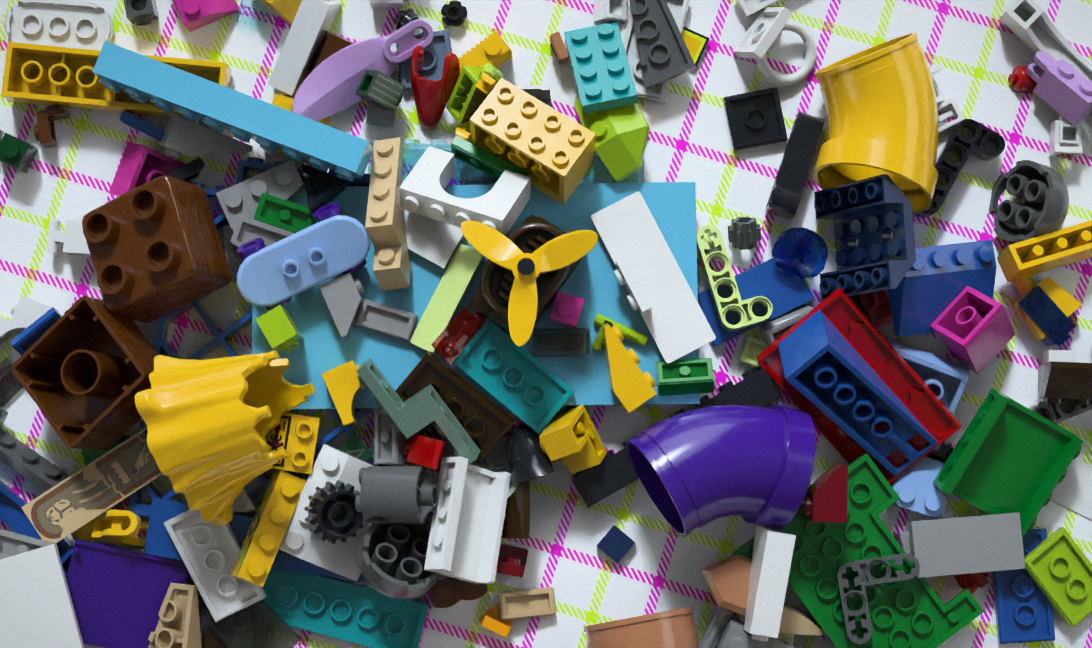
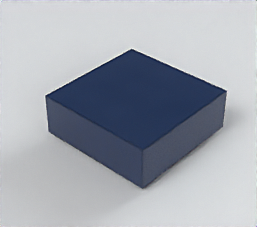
M613 525L596 546L618 564L635 542Z

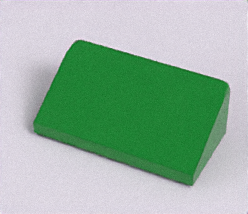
M712 358L675 360L669 364L665 361L656 362L659 396L714 392Z

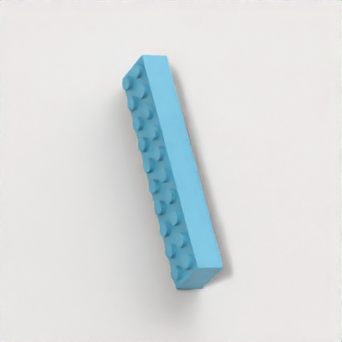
M107 41L104 42L92 71L99 78L98 82L105 85L104 87L119 94L121 90H124L125 93L131 95L132 99L142 103H146L147 99L151 100V103L163 111L172 113L173 109L177 110L178 113L182 114L183 118L198 123L199 119L203 120L204 123L208 124L209 128L221 133L227 129L230 133L234 134L233 137L247 143L250 142V139H253L256 143L260 144L259 147L275 153L276 149L282 150V153L286 154L285 157L301 163L303 158L308 160L313 168L323 172H327L329 168L334 170L339 178L349 182H353L354 178L362 180L373 152V148L367 140Z

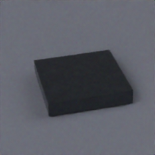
M777 87L723 97L733 151L771 145L788 140Z

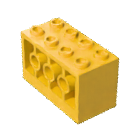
M503 78L499 80L470 118L472 144L528 172L529 177H531L532 187L563 206L594 164L596 139L594 132Z

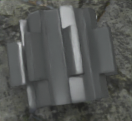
M746 216L732 219L731 225H728L729 243L732 242L733 248L739 250H750L757 247V241H761L760 224H757L756 218Z

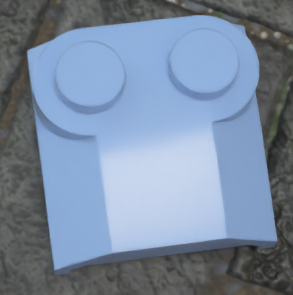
M924 457L895 479L891 486L900 499L892 505L934 519H940L942 512L946 508L947 494L941 491L933 481L945 463Z

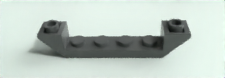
M0 407V461L45 492L68 478L70 475L58 466L52 464L35 450L29 448L2 429L8 412Z

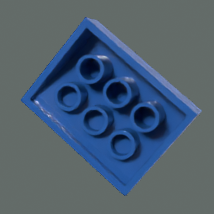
M992 240L915 248L916 261L896 289L888 290L895 338L935 333L930 325L967 285L993 299L997 266Z

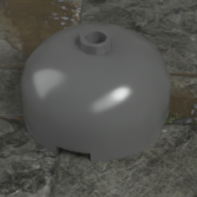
M1031 160L1016 162V166L1007 173L1002 172L992 189L989 214L995 213V228L993 230L1000 238L1014 243L1059 230L1067 217L1069 209L1068 188L1060 174L1051 167ZM1005 190L1010 195L1023 198L1021 204L1004 200L998 207V200ZM1004 222L1017 225L1023 229H1013Z
M372 523L359 548L358 562L360 571L371 588L391 599L409 600L425 594L434 586L441 574L424 570L431 529L430 525L427 523Z

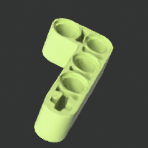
M713 225L701 227L696 234L697 252L721 327L731 332L765 322L773 311L770 300L763 296H756L742 301L721 232ZM705 233H708L709 237L714 236L711 243L713 252L707 256L705 253H708L710 250L707 241L702 242L701 240ZM711 259L721 260L723 270L720 272L711 270L709 261ZM720 285L730 287L731 297H720L717 293V287ZM755 303L764 305L766 308L765 316H755L752 312V305ZM726 312H736L740 318L739 323L736 325L729 324L725 319Z

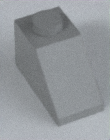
M347 273L319 286L342 339L349 338L363 301L361 294L365 292L359 277L354 279L352 274Z

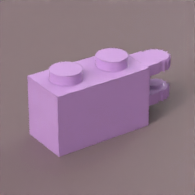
M1036 52L1033 56L1035 63L1029 64L1026 68L1027 74L1038 83L1033 92L1074 126L1090 116L1092 112V82L1087 80L1071 64L1063 59L1056 61L1045 52Z

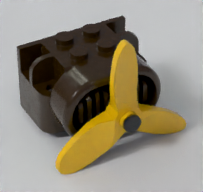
M533 214L510 235L507 234L506 236L494 228L477 221L467 220L462 222L461 231L465 239L475 250L488 259L482 268L484 275L479 281L480 285L475 290L468 306L509 333L514 344L522 347L530 339L533 328L552 303L557 292L564 286L582 258L595 247L598 234L591 230H578L566 233L553 223L551 224Z

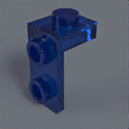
M1040 286L1034 287L1018 302V306L1046 336L1041 340L1047 347L1053 345L1059 347L1071 337L1069 332L1076 326Z

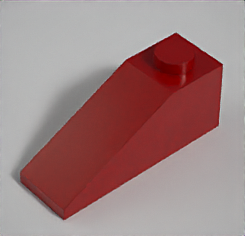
M414 434L413 439H407L403 454L408 456L406 460L408 462L440 470L441 461L445 456L448 444L444 441Z

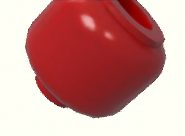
M1027 66L1015 67L1008 77V83L1012 84V88L1016 93H1031L1038 84L1027 74Z

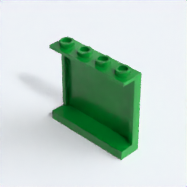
M991 388L933 482L946 494H953L989 515L1020 512L1021 531L1024 536L1035 525L1037 515L1042 507L1049 503L1052 491L1057 483H1060L1065 478L1066 469L1071 461L1080 454L1081 445L1084 441L1071 431L998 390Z

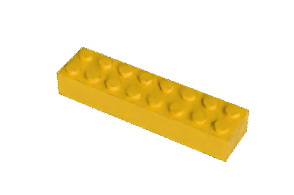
M16 42L7 43L1 96L9 102L45 106L60 105L66 108L122 113L124 110L130 114L160 117L177 115L182 117V114L178 113L177 110L173 109L172 113H168L157 108L155 104L151 103V100L147 99L146 103H142L132 99L131 95L125 93L124 90H121L119 94L106 89L105 85L99 83V78L92 72L101 52L100 50ZM144 55L230 88L232 69L225 62Z

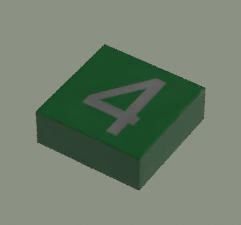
M355 434L339 449L364 462H367L374 455V452Z

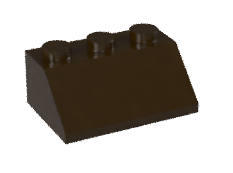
M1051 361L1038 365V398L1046 399V404H1063V400L1068 399L1074 400V405H1092V363Z

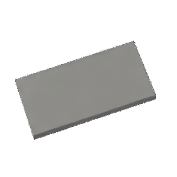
M1020 512L909 522L911 552L917 558L920 565L919 572L914 578L1025 569Z

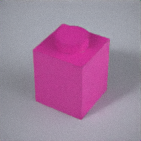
M558 291L549 321L576 329L585 299Z

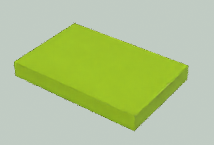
M1059 527L1024 557L1025 569L1068 627L1074 628L1092 612V563L1064 527Z

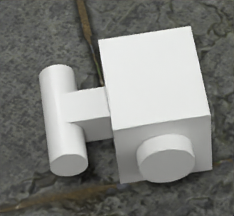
M75 216L74 220H66L65 231H60V220L50 219L47 253L58 254L59 243H63V253L70 256L91 257L83 234L82 219L84 216Z

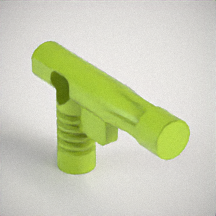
M599 313L597 314L593 323L600 326V331H598L599 334H597L591 346L592 348L602 351L604 347L602 332L604 321L612 323L613 326L616 325L624 338L644 347L648 336Z

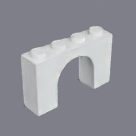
M429 146L399 188L401 209L460 228L461 223L464 221H477L494 228L506 236L531 198V177L504 170L494 187L487 194L471 199L454 197L444 191L455 175L454 154Z

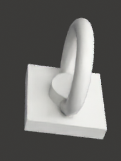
M762 8L732 52L740 58H755L761 73L771 82L784 86L796 84L805 79L815 65L817 48L814 37L803 24L789 20L793 13L787 8ZM781 31H792L798 34L806 48V56L802 66L796 72L788 75L779 74L774 71L767 60V52L773 49L782 36Z

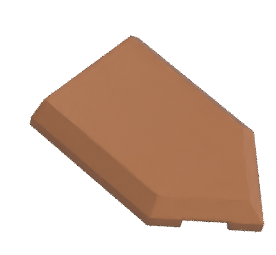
M734 554L700 570L704 580L708 583L718 607L745 617L752 559Z

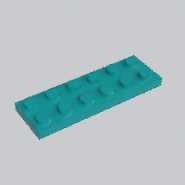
M271 568L262 587L267 596L256 602L253 616L371 648H418L429 604L412 599H391L379 594L374 589L326 576Z

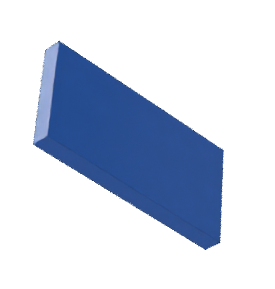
M791 250L734 276L742 301L756 296H763L772 303V314L763 323L737 331H727L719 323L709 289L698 293V304L716 336V339L712 341L714 347L814 299ZM727 285L717 287V293L720 297H731L730 287ZM755 303L752 305V312L755 316L763 317L766 314V308L760 303ZM726 312L725 319L729 324L736 325L739 323L740 318L736 312Z
M157 497L153 498L143 553L183 561L164 522L189 510L187 503ZM233 512V519L229 524L242 547L254 516Z
M1030 529L1024 536L1022 535L1024 557L1047 538L1046 529ZM1026 569L992 571L998 644L1054 641L1053 605Z

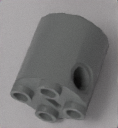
M369 466L359 470L361 491L360 495L356 496L355 507L357 512H362L367 523L424 524L427 522L430 511L438 502V488L426 467Z

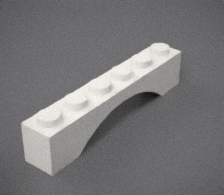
M1016 0L999 18L1035 53L1038 51L1045 52L1056 61L1063 59L1071 64L1087 80L1092 82V64L1064 38L1049 19L1046 12L1034 0Z

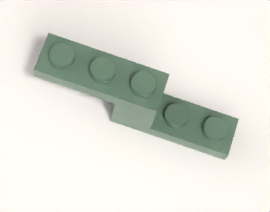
M371 358L361 363L356 371L358 373V380L364 388L371 390L375 396L374 399L377 406L382 411L386 410L392 418L393 427L398 433H403L408 439L435 421L438 433L443 438H448L453 445L452 450L456 457L467 458L468 465L477 460L480 449L431 384L403 402Z

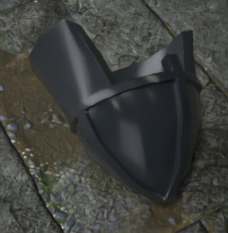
M519 424L514 430L508 446L511 474L510 487L555 471L548 454L544 453L540 446L539 436L541 433L537 434L533 429L524 424Z

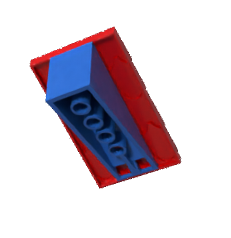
M840 287L770 344L767 349H764L756 356L758 363L799 409L811 416L815 427L848 464H851L861 455L867 453L889 484L962 428L953 413L931 391L924 380L897 353L889 341L869 321V318Z

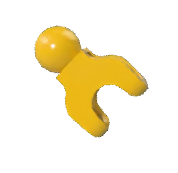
M107 510L71 533L75 541L76 539L91 543L99 541L102 544L130 549H144L145 541L138 539V533L140 530H147L149 522L141 521L137 514L128 510Z

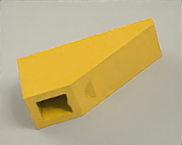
M606 323L602 326L610 389L626 412L630 413L657 394L653 389L657 384L648 372L643 374L637 366L641 361L632 348L627 351L621 341L625 338L618 327L615 325L611 328Z

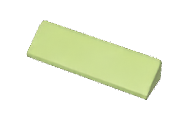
M459 243L409 343L427 352L430 351L433 355L435 354L484 258L477 250Z

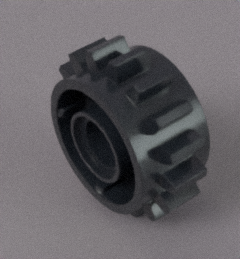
M337 480L335 485L327 481L325 487H316V493L308 497L310 500L309 506H306L304 509L308 511V517L305 518V522L312 524L309 529L310 532L318 533L317 538L322 541L327 539L332 544H335L337 539L345 543L347 537H355V532L359 528L364 527L362 525L363 514L362 512H357L355 507V499L357 495H360V492L354 491L355 487L349 483L345 485L340 480ZM340 506L339 514L332 518L333 510Z

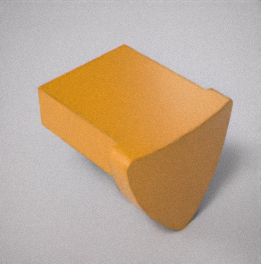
M498 603L487 609L479 618L481 626L505 638L510 634L512 619L500 620Z

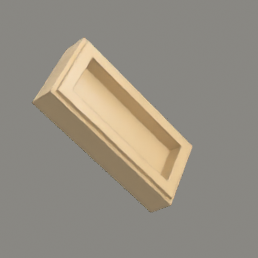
M553 587L497 592L500 620L556 615Z

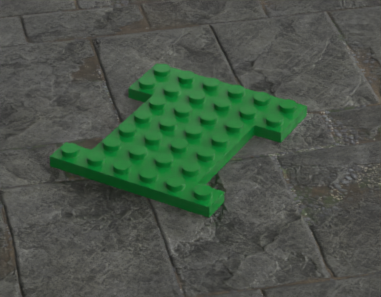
M864 453L848 465L847 523L811 522L804 519V514H800L799 507L792 520L785 527L779 529L796 535L788 584L836 648H937L981 615L984 610L966 588L946 603H943L924 577L865 586L872 625V636L864 644H856L848 638L837 578L839 566L847 561L906 553L878 516L899 500L900 497L867 453ZM754 536L731 552V554H739L752 559ZM908 558L903 559V564L894 566V560H888L891 567L890 577L897 576L895 570L903 569L905 574H909L910 568L913 567V563H910ZM880 562L874 563L870 568V573L875 578H882L887 571L886 566ZM847 567L846 573L842 574V578H847L849 582V588L843 587L844 592L852 589H862L861 585L855 587L854 577L858 576V571L854 572L852 567ZM851 595L848 597L846 604L851 610H859L863 605V600L858 595ZM866 613L859 616L848 615L849 620L855 618L856 628L851 630V633L857 634L858 638H863V633L867 632L868 629L861 626L860 617L866 618Z

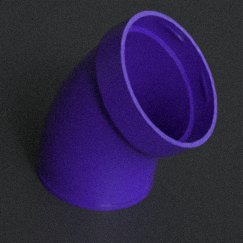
M777 404L769 408L751 405H718L686 411L667 418L645 429L637 437L627 440L626 450L633 468L649 497L664 519L680 536L686 537L696 528H701L711 521L728 516H741L747 523L779 530L785 527L795 516L808 489L815 460L816 433L811 416L804 411Z

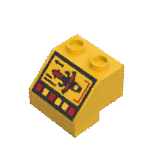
M290 413L282 414L279 425L268 431L265 439L269 445L268 452L284 448L289 451V457L279 460L276 464L272 465L273 469L311 474L320 418Z

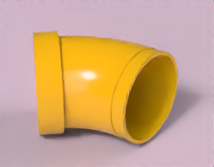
M917 32L878 44L816 71L814 76L820 84V91L828 116V141L822 144L813 174L816 184L824 190L885 174L893 180L912 203L913 214L928 209L931 206L938 180V172L935 168L938 147V110L931 71L923 48L920 47Z

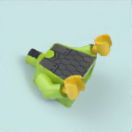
M485 63L482 68L463 66L446 106V109L458 122L455 130L456 136L468 142L471 140V134L469 133L470 118L499 80L503 78L501 71L491 63Z

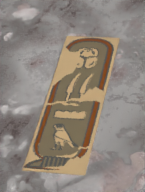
M147 427L21 507L42 540L52 543L59 542L162 475L154 457L149 451L147 439L142 437V433Z

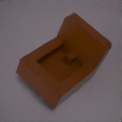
M49 105L44 107V111H36L38 125L34 126L36 141H40V144L45 148L57 147L54 120L70 118L69 112L61 108L60 105Z

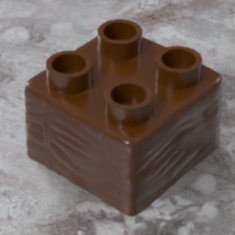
M163 175L85 214L82 219L83 234L92 258L97 283L104 305L111 313L145 324L151 323L177 308L188 305L206 294L223 288L231 282L230 270L216 230L208 198L204 188Z
M83 296L31 348H28L13 363L12 372L67 447L71 449L107 450L142 418L135 405V395L140 391L151 389L149 374L153 372L154 358L159 354L132 319L109 312L102 299Z

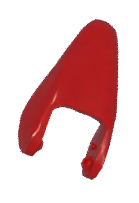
M416 46L411 60V85L416 111L421 126L427 130H434L439 124L459 78V60L455 54L448 53L444 58L442 79L439 81L419 77L423 65L424 48Z

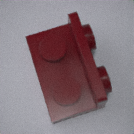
M501 544L497 573L523 578L528 550Z

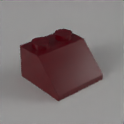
M832 464L808 487L800 505V514H804L805 520L811 522L847 523L848 465Z

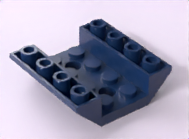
M885 174L814 192L816 219L834 220L836 245L835 260L837 271L820 274L821 300L823 301L839 287L848 297L896 289L916 261L912 203Z

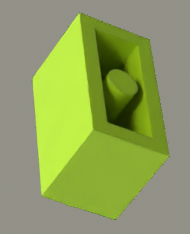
M281 305L255 319L272 349L279 353L285 352L287 354L300 346L299 341L304 339L287 309Z

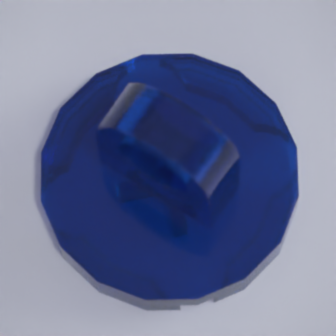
M803 227L790 228L783 231L776 238L772 257H774L777 269L785 276L795 280H804L805 278L816 277L821 273L828 258V249L823 238L816 232Z

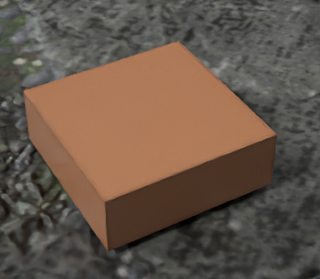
M559 31L551 34L549 43L558 64L568 63L569 54Z

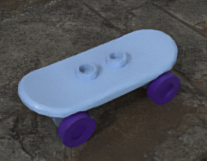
M333 202L313 213L316 224L267 247L262 238H256L244 243L237 249L240 259H245L237 273L239 293L250 304L272 310L279 305L283 306L288 303L292 296L342 273L345 275L358 271L367 264L365 258L370 250V238L365 227L355 218L339 215L342 212L338 202Z

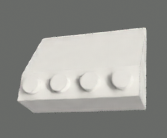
M323 444L312 472L301 492L300 499L279 549L357 582L361 574L358 562L359 548L366 531L372 523H367L363 518L362 525L364 527L359 528L355 532V537H347L345 543L337 539L336 543L332 544L327 539L322 541L317 538L318 533L310 532L309 529L312 524L305 522V518L308 517V511L304 509L306 506H309L310 500L308 497L316 493L315 488L325 487L327 481L335 485L336 481L340 480L345 485L347 483L355 487L354 491L360 492L359 470L374 465ZM340 506L333 510L332 518L339 514Z

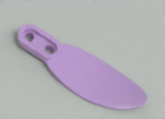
M416 19L386 37L362 40L332 54L307 76L297 90L292 104L293 113L318 121L359 102L363 98L357 96L356 92L366 70L379 71L390 77L399 62L412 56L416 46L425 48L431 43L433 39L432 27L427 22ZM420 28L422 30L421 36L414 37V31ZM398 43V50L392 52L390 50L391 45Z

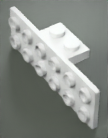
M637 191L592 214L591 220L617 268L613 272L621 286L626 285L630 293L626 297L634 311L639 310L664 361L669 364L714 341L716 336L641 193Z

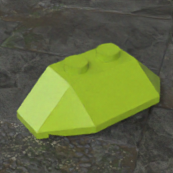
M577 95L574 108L582 125L596 134L595 151L613 178L619 183L641 169L642 157L646 149L650 127L638 103L583 114L580 98Z

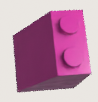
M968 285L930 325L960 364L969 367V370L976 374H979L1015 335L1004 306Z

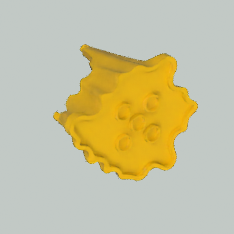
M276 350L268 353L205 360L178 359L158 355L154 358V370L149 374L151 389L140 391L135 395L137 411L147 425L148 448L161 473L169 477L175 493L182 492L191 511L199 510L205 522L212 521L216 526L230 523L233 519L232 504L243 488L254 478L273 468L272 465L276 464L279 460L289 457V451L284 448L268 452L269 445L266 443V434L279 425L282 414L308 401L306 396L314 394L315 388L312 383L300 386L286 381L283 377V372L289 367V360L287 358L279 359L280 357Z

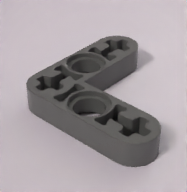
M910 553L893 554L847 561L839 566L837 578L847 635L852 642L864 644L872 636V625L865 586L914 578L920 568L919 562L914 555ZM908 558L910 563L915 564V567L910 568L909 574H905L903 569L895 570L897 576L890 577L891 567L888 560H894V566L903 564V559ZM876 562L886 566L887 571L882 578H875L870 573L871 566ZM847 567H852L854 572L858 571V576L854 577L855 587L861 585V590L852 589L844 592L843 587L849 588L848 579L842 578V574L846 573ZM858 595L862 598L863 605L859 610H851L847 607L846 601L849 596ZM866 613V618L860 617L861 626L867 628L868 631L863 633V638H858L857 634L851 633V630L856 628L855 618L849 620L848 615L859 616Z

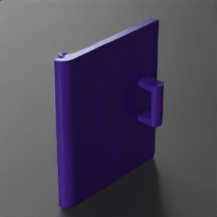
M76 539L66 581L83 643L105 648H148L150 644L148 640L151 631L156 629L160 619L158 613L170 583L187 584L188 579L191 577L184 562Z

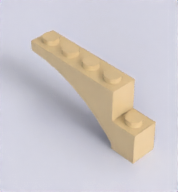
M401 137L376 140L373 145L365 229L375 248L373 273L382 291L409 288L411 264L407 247L404 209L400 208L399 188L402 185L404 145Z

